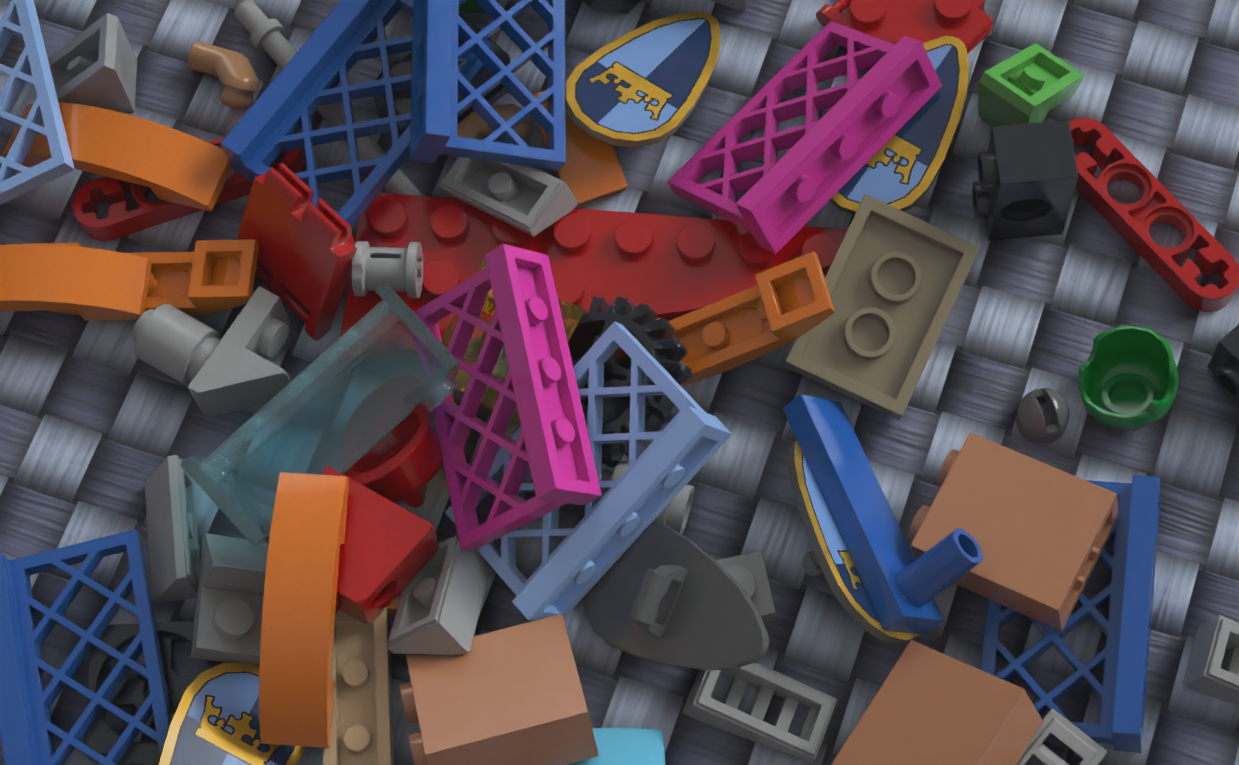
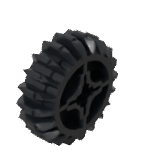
M593 296L588 313L580 305L570 304V320L564 324L573 367L611 324L617 322L622 324L679 385L693 378L691 368L684 362H681L688 354L685 344L678 338H674L676 334L674 332L675 328L665 318H657V313L650 306L640 303L635 307L628 298L617 296L612 305L604 298ZM620 346L604 363L603 388L631 385V358ZM646 375V385H656ZM588 382L582 389L588 388ZM666 395L645 396L644 432H658L665 423L668 425L676 416L672 412L675 404ZM630 397L603 398L602 434L629 433ZM581 399L587 426L588 399ZM629 443L602 444L601 462L608 468H615L619 460L622 459L623 452L629 457Z

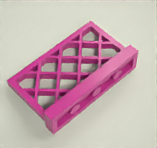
M830 21L667 182L674 194L751 231L760 247L777 254L942 87V84L921 41L904 35L894 45ZM836 45L847 48V55L820 63ZM868 67H872V68L860 79V70L865 69V68H868ZM847 74V83L820 91V82ZM807 86L805 96L780 103L790 91ZM832 107V108L819 120V110H823V109ZM806 115V124L779 132V122ZM765 127V136L739 144V141L749 131ZM791 148V149L778 161V151ZM764 156V166L737 173L738 163ZM724 168L723 178L697 184L708 172ZM748 190V191L736 202V193L741 192V191Z
M501 244L485 254L487 263L485 269L413 312L439 444L442 449V459L460 549L475 551L566 503L583 506L602 496L549 256L507 244ZM491 289L496 305V312L492 322L480 316L488 292ZM453 313L459 316L449 345L446 348L442 344L438 321ZM476 326L487 332L476 364H473L466 360L464 355ZM503 343L509 367L504 381L492 375ZM461 369L470 374L471 377L460 406L454 404L452 387L458 371ZM487 385L500 392L488 424L476 417ZM516 404L522 428L518 441L504 434ZM471 428L483 435L472 466L466 463L464 446ZM499 446L513 453L501 484L488 477ZM530 465L536 496L526 501L518 496L517 493L527 467ZM484 488L495 495L496 498L487 521L479 526L476 506Z

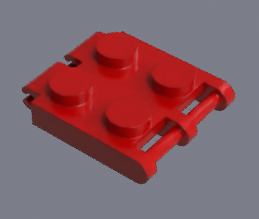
M838 0L832 6L825 4L816 13L817 20L823 27L830 21L894 45L904 35L919 40L922 43L943 36H953L959 38L965 44L967 55L993 30L991 25L994 23L992 18L984 12L986 0ZM850 5V7L843 14H841Z
M281 163L279 165V172L272 167L268 172L254 178L237 240L255 239L258 242L259 251L255 275L269 288L271 293L279 296L282 303H285L306 323L305 332L313 340L317 341L327 334L332 326L352 266V258L355 257L357 248L354 246V239L351 233L352 227L321 198L318 199L317 207L312 204L313 190L284 163Z

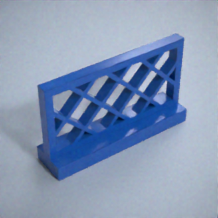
M341 0L220 143L235 172L253 183L255 177L269 171V166L282 151L305 147L308 171L294 174L313 190L312 204L317 207V201L320 199L319 184L353 178L354 194L339 212L335 211L352 227L410 155L411 113L397 115L394 92L411 89L412 74L392 77L389 55L412 51V35L387 40L385 27L400 9L413 16V0ZM458 37V44L462 46L464 43ZM485 40L484 43L494 52L492 43ZM471 51L458 65V71L470 82L484 64ZM381 57L384 79L350 85L348 71L357 61ZM386 93L389 117L355 123L352 100ZM343 102L346 125L312 131L311 116L319 106ZM301 128H303V132H302V133H298L299 130H300ZM406 129L400 136L399 130ZM391 132L393 146L384 157L365 161L359 160L358 137ZM348 139L351 163L317 169L314 145ZM368 175L362 183V176Z
M413 0L410 160L435 163L439 155L442 154L561 170L566 163L565 0H548V2L546 0H521L508 11H505L496 0H475L494 20L478 34L459 16V6L467 0ZM530 6L548 25V34L537 43L513 20ZM500 29L523 52V54L507 66L484 43L485 40ZM458 37H459V39L464 43V44H463L462 46H460L459 48H458ZM547 47H548V56L543 52V50H544L545 48H547ZM471 51L494 75L477 89L458 71V61ZM530 60L548 79V89L537 98L513 74ZM500 83L523 106V109L507 122L483 98ZM458 93H459V94L462 96V98H463V100H462L461 102H459V103H458ZM547 101H548V111L542 106V105H544ZM469 107H472L494 131L484 140L457 137V117ZM531 115L548 133V149L528 146L513 128Z
M1133 475L1132 483L1086 480L1117 493L1119 518L1106 542L1107 545L1115 539L1114 558L1105 549H1103L1099 557L1101 562L1112 572L1111 584L1090 601L1081 593L1077 601L1081 608L1069 617L1063 631L1055 628L1052 630L1050 626L1028 617L1044 637L1016 659L1000 642L999 638L1000 628L1016 617L1019 612L1008 607L1002 611L1003 605L988 599L981 670L1007 682L1017 675L1039 700L1034 704L1039 715L1046 710L1049 712L1053 708L1067 720L1069 719L1055 703L1085 681L1102 701L1100 724L1071 723L1095 742L1113 744L1114 751L1141 753L1161 503L1160 477ZM1110 601L1109 618L1107 621L1098 610ZM1090 617L1107 636L1105 649L1083 665L1061 639ZM1054 646L1076 672L1046 694L1024 668L1050 647ZM999 654L1008 666L996 674ZM1105 664L1102 686L1092 674ZM1051 733V735L1048 737V738L1058 739V738L1055 737L1052 733Z
M137 529L13 560H8L1 553L0 736L4 765H64L74 749L79 750L101 765H118L140 732L157 742L159 752L161 753L172 716L142 535ZM127 551L130 570L114 593L89 578L104 557ZM82 563L77 570L69 566ZM58 569L71 577V579L52 606L48 608L33 599L30 575ZM83 586L108 600L87 631L62 617ZM132 590L136 606L126 601ZM120 608L138 618L140 629L124 654L98 639ZM35 611L44 616L38 625L36 623ZM56 624L81 638L59 670L44 662L40 651V646ZM92 647L118 661L96 694L71 679ZM142 651L146 668L136 662ZM130 669L148 680L150 690L149 696L134 717L108 702ZM44 672L53 677L47 687L45 685ZM65 685L90 700V703L69 733L53 725L49 713V708ZM102 709L128 724L106 758L80 742ZM152 714L154 715L156 731L145 725ZM53 735L63 740L56 751Z

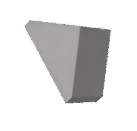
M106 13L48 58L58 102L94 106L121 113L135 112L137 58L119 18Z

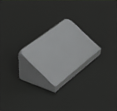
M458 157L438 185L441 191L533 237L572 212L578 205V200L566 182L530 166Z
M178 455L166 457L145 485L152 598L156 603L197 598L200 556L194 479L183 460L179 459Z
M458 535L439 543L440 548L434 557L403 589L387 648L393 654L458 655L465 654L471 650L491 566L478 550L460 549Z

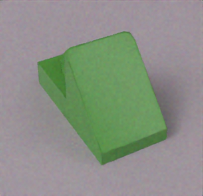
M1034 43L983 73L978 84V115L992 127L1042 123L1049 110L1075 94L1085 75L1039 44Z

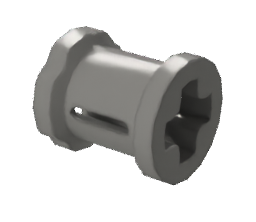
M368 241L355 242L354 246L357 248L355 257L352 258V287L354 296L365 297L369 291L406 292L407 297L410 299L420 298L423 284V249L420 242H410L407 248L370 247Z

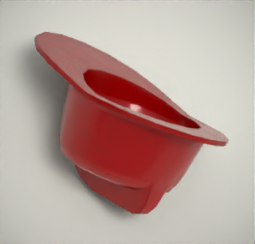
M415 378L399 379L384 386L372 395L354 416L348 427L345 440V468L343 475L348 476L392 502L403 500L413 508L423 505L428 482L434 477L443 462L442 449L430 423L429 394L426 385Z

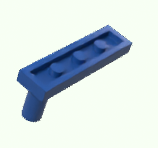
M799 394L783 408V411L884 631L926 635L944 621L934 597L982 562L983 554L980 546L968 532L958 528L915 560L841 402Z

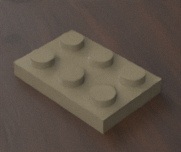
M864 194L825 277L835 312L823 322L796 338L783 367L899 421L906 410L980 247Z

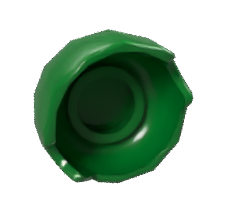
M1129 324L1104 331L1097 335L1093 340V347L1089 358L1083 366L1079 367L1078 388L1081 391L1080 397L1087 413L1104 426L1133 431L1161 419L1173 404L1179 385L1177 366L1170 343L1151 328Z

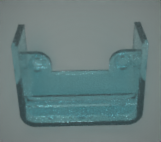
M385 281L375 290L381 302L208 457L190 455L180 464L253 546L269 541L280 472L321 475L325 467L329 466L344 474L417 407L423 404L431 412L459 386L451 377L460 368L459 362Z

